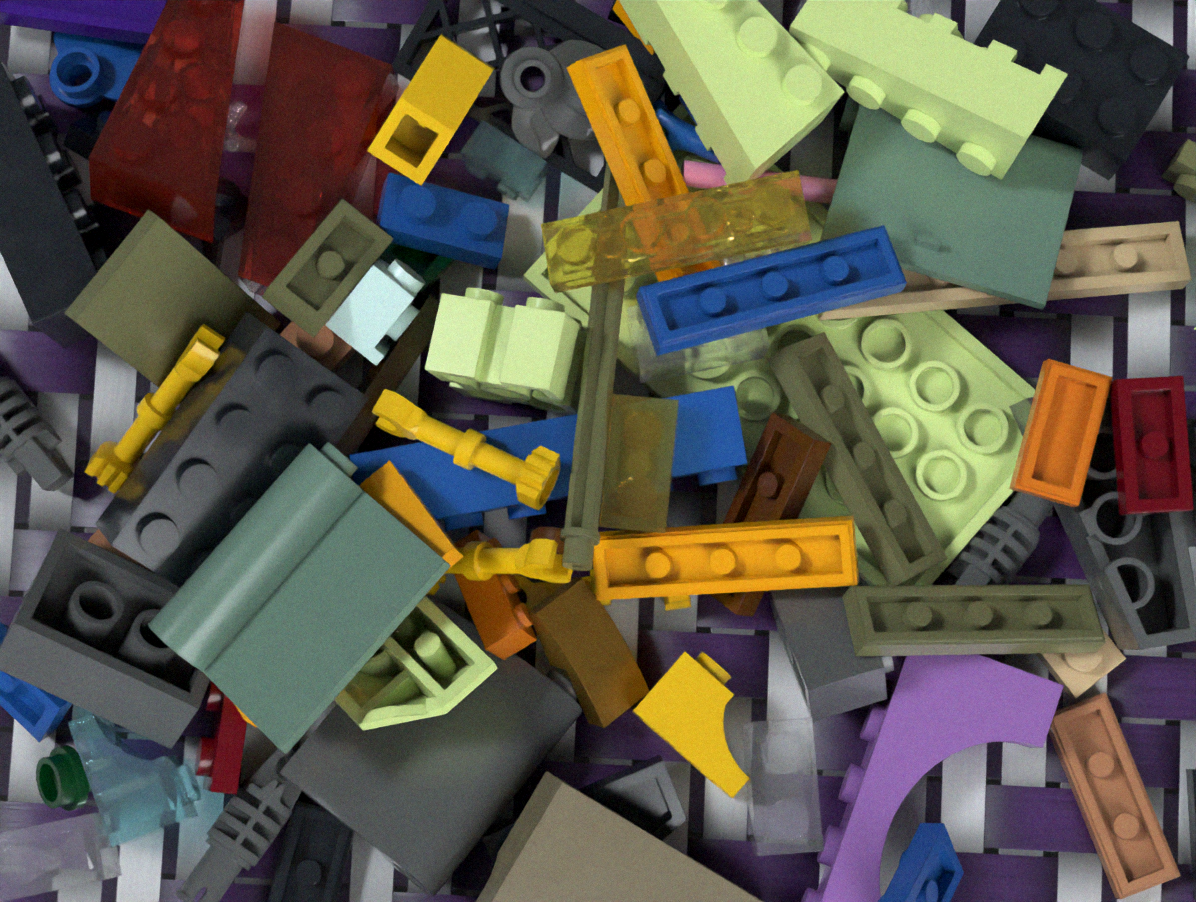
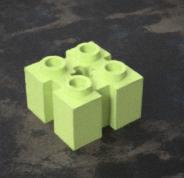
M466 288L465 296L441 294L425 370L441 381L450 382L449 386L465 397L511 405L512 402L533 406L535 409L571 415L578 413L587 331L581 330L582 321L570 317L565 312V305L549 299L529 297L527 298L526 306L516 305L515 308L503 306L504 296L480 288Z

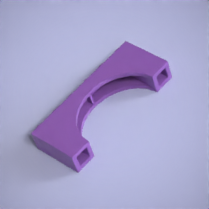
M979 654L892 656L894 671L885 673L886 679L890 680L887 688V699L883 700L882 705L878 703L870 705L862 725L860 738L869 741L861 766L853 763L850 764L839 792L838 800L847 803L839 828L832 825L828 826L818 852L817 862L826 865L818 890L808 887L801 902H878L881 897L880 865L886 836L894 815L912 787L936 764L952 754L975 745L989 742H1006L1029 748H1043L1064 685Z

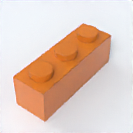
M477 529L454 543L457 548H464L468 542L486 541L494 548H503L496 538L490 539ZM454 574L481 641L487 651L505 660L537 640L531 627L534 622L529 616L528 607L521 603L517 592L520 591V585L513 574H493L486 581H471L463 574Z

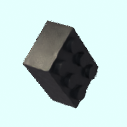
M1000 0L973 43L979 47L988 48L994 39L1017 50V58L1014 63L1040 75L1046 64L1068 74L1031 134L1082 149L1083 157L1081 164L1107 180H1110L1127 161L1190 57L1096 0Z

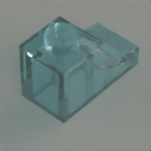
M94 713L68 722L112 847L129 844L198 817L194 802L201 800V792L195 774L188 763L180 766L177 756H162L153 759L140 754L119 737L109 720Z

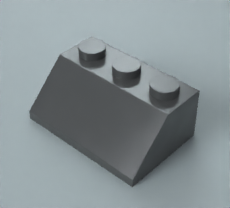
M60 528L0 644V670L172 749L198 711L210 681L202 671L188 663L167 646L148 626L180 588L165 578Z

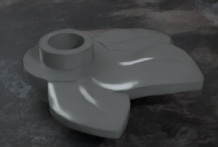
M568 40L550 51L534 46L522 47L512 52L505 59L500 70V86L505 97L513 104L511 127L519 143L529 152L546 159L555 148L560 134L571 139L584 141L597 139L566 67L580 59L604 52V49L586 41ZM529 66L538 67L543 74L542 85L534 91L524 89L520 82L522 71Z

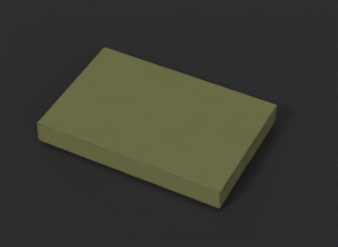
M149 210L65 312L68 317L158 388L175 367L189 342L203 324L225 337L218 351L246 312L274 331L281 324L165 221Z

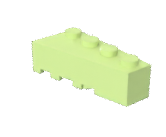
M905 0L806 1L791 24L788 33L833 80L845 86L848 95L857 103L869 109L876 110L879 107L902 120L903 128L912 136L924 142L932 143L937 141L957 153L956 157L959 162L970 171L979 175L988 176L992 174L1000 180L1003 179L1068 75L1046 64L1039 75L1014 63L1017 58V50L994 39L988 48L964 40L959 32L957 22L937 13H934V15L922 14L919 18L907 13L908 5Z

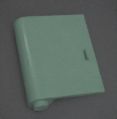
M848 95L838 128L840 131L849 133L847 149L820 241L885 225L902 269L1043 310L1047 302L1082 162L1083 150L1031 134L1003 179L1000 180L992 174L983 176L970 171L959 162L956 157L957 153L937 141L929 143L915 138L903 128L902 120L880 107L876 110L866 108Z
M329 442L320 451L310 443L301 451L148 624L149 628L167 646L188 663L202 671L279 750L286 754L451 566L350 479L358 467Z

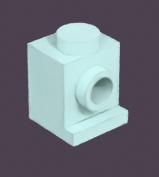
M380 257L325 326L377 366L390 348V345L382 339L383 336L387 334L396 341L420 312L410 303L425 285V281L402 261L394 259L389 265Z

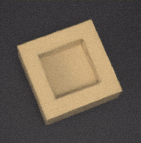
M1104 630L1103 634L1106 643L1097 652L1035 653L1057 682L1064 685L1063 689L1071 699L1080 696L1126 659Z

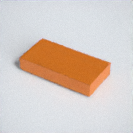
M1051 359L1043 361L1009 489L1070 507L1079 506L1113 377Z

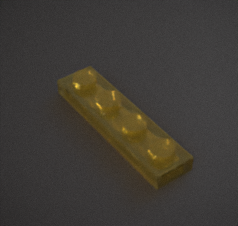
M799 170L541 224L550 285L555 293L812 240Z

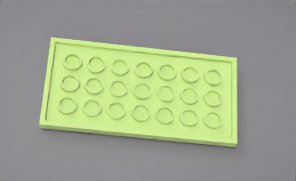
M682 103L673 111V114L695 127L697 126ZM662 127V130H663V132H664V134H665V133H666V129ZM672 151L680 172L683 160L716 164L690 152ZM774 164L767 170L783 172ZM687 186L721 266L820 241L828 210L818 202L761 195L757 196L756 201L729 198L728 191ZM603 189L523 275L524 281L543 298L565 305V312L570 317L582 321V331H587ZM633 221L631 222L616 362L658 399L734 386L749 464L772 412L789 415L801 423L767 359L784 347L825 332L948 558L897 586L932 585L1014 491L1009 489L1023 436L1009 406L1026 398L1034 397L1035 389L944 310L819 321L818 314L657 356L636 294L639 287L658 283V279ZM822 464L798 519L851 516L824 464ZM748 466L737 467V469L745 474ZM854 521L859 576L870 586H889Z

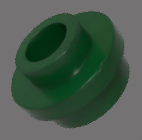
M65 745L54 748L49 756L43 757L38 761L36 768L38 790L42 800L48 807L52 809L61 807L66 811H73L85 805L88 793L93 788V772L89 761L83 755H79L73 747Z

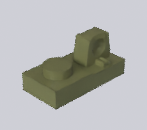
M342 198L268 286L262 298L315 338L388 248L393 238Z

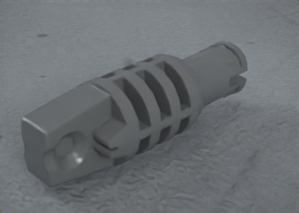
M0 377V454L17 476H22L25 472H28L43 490L57 491L74 477V473L55 449L62 442V439L24 393L19 384L9 377Z
M1017 491L1007 506L1001 505L960 551L947 569L946 574L957 581L955 585H1009L1039 544L1040 532L1038 528L1053 509L1052 501Z
M277 748L247 780L244 779L237 790V795L234 794L207 832L208 838L205 842L210 845L174 895L184 902H192L201 888L205 887L206 890L198 902H219L242 868L249 871L251 866L255 867L293 813L292 809L301 793L299 788L280 773L296 753L294 750L291 749L286 754Z

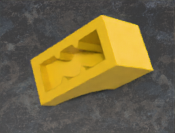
M684 652L632 712L729 798H733L750 778L737 765L725 739L724 711L726 704L734 694L724 685L731 676L704 652H701L695 660L688 653Z

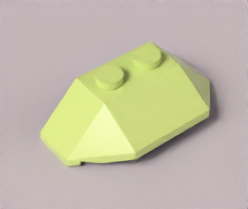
M425 595L334 701L363 731L444 715L498 668L494 661Z

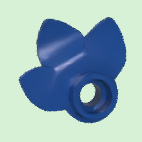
M61 32L54 33L53 38L58 55L52 62L49 82L56 97L69 107L87 108L97 104L103 98L119 103L135 101L152 92L165 76V69L156 61L146 57L151 45ZM85 73L92 74L86 83L74 87V82L78 76Z

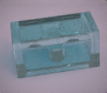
M484 120L480 122L460 151L463 160L466 162L464 166L466 170L481 180L488 176L498 183L496 189L513 201H516L519 197L528 203L549 172L548 163Z

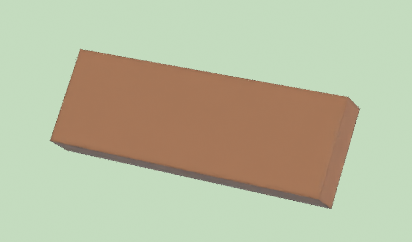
M1106 692L1056 710L1048 732L1115 898L1123 899L1180 877L1181 875Z

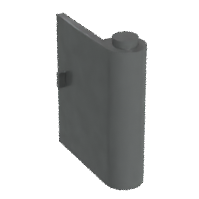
M428 595L427 597L494 661L498 669L444 715L363 731L336 704L280 773L380 851L384 858L407 879L430 896L435 897L581 715L582 708L575 701L578 697L571 681L562 674L550 669L544 675L516 654L502 660L484 648L475 625L434 596Z

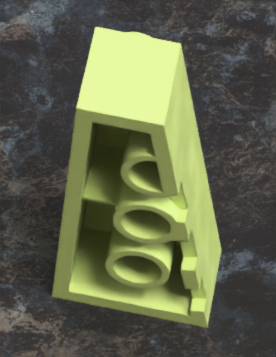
M619 0L644 44L651 45L665 68L663 77L675 96L681 95L697 122L695 131L706 150L712 149L727 173L723 179L735 198L816 128L844 93V90L758 0Z

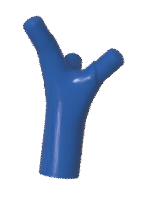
M662 100L653 102L652 106L659 123L666 129L665 137L671 151L690 152L721 165L712 149L706 150L695 131V126L674 115Z

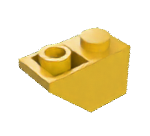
M441 33L367 152L422 186L487 82L494 67Z

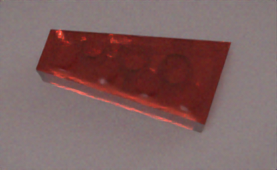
M246 0L167 1L89 156L91 200L141 218L149 210L159 216L174 230L213 243L226 145L230 130L233 98L245 27Z
M275 21L238 277L247 289L260 296H263L268 286L342 198L352 205L372 156L367 150L385 123L399 89L391 64Z

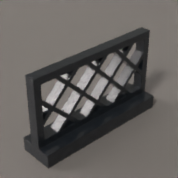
M429 0L390 66L392 71L411 81L417 70L410 65L423 44L436 41L441 33L456 43L455 35L488 27L496 59L486 63L494 67V70L499 69L500 73L502 64L508 56L504 57L496 25L522 18L533 25L538 47L547 51L568 40L586 41L601 47L605 51L626 44L638 74L645 83V90L652 105L653 102L661 99L664 92L668 93L670 89L663 77L665 68L656 53L651 55L638 38L574 0H492L509 10L493 14L490 0H482L486 17L456 25L451 24L447 8L449 0ZM441 16L443 28L431 31L437 19ZM543 31L561 42L546 46ZM507 98L504 103L485 108L472 104L466 114L467 116L529 152L519 143L512 127L493 116L509 111L512 122L513 104ZM562 134L559 135L557 144L562 143L565 158L553 151L546 159L534 155L597 194L603 189L606 162L597 177L576 166L570 146V140L574 139Z

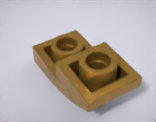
M573 577L570 582L565 583L528 611L550 665L567 671L588 723L605 728L650 692L620 631L582 578Z

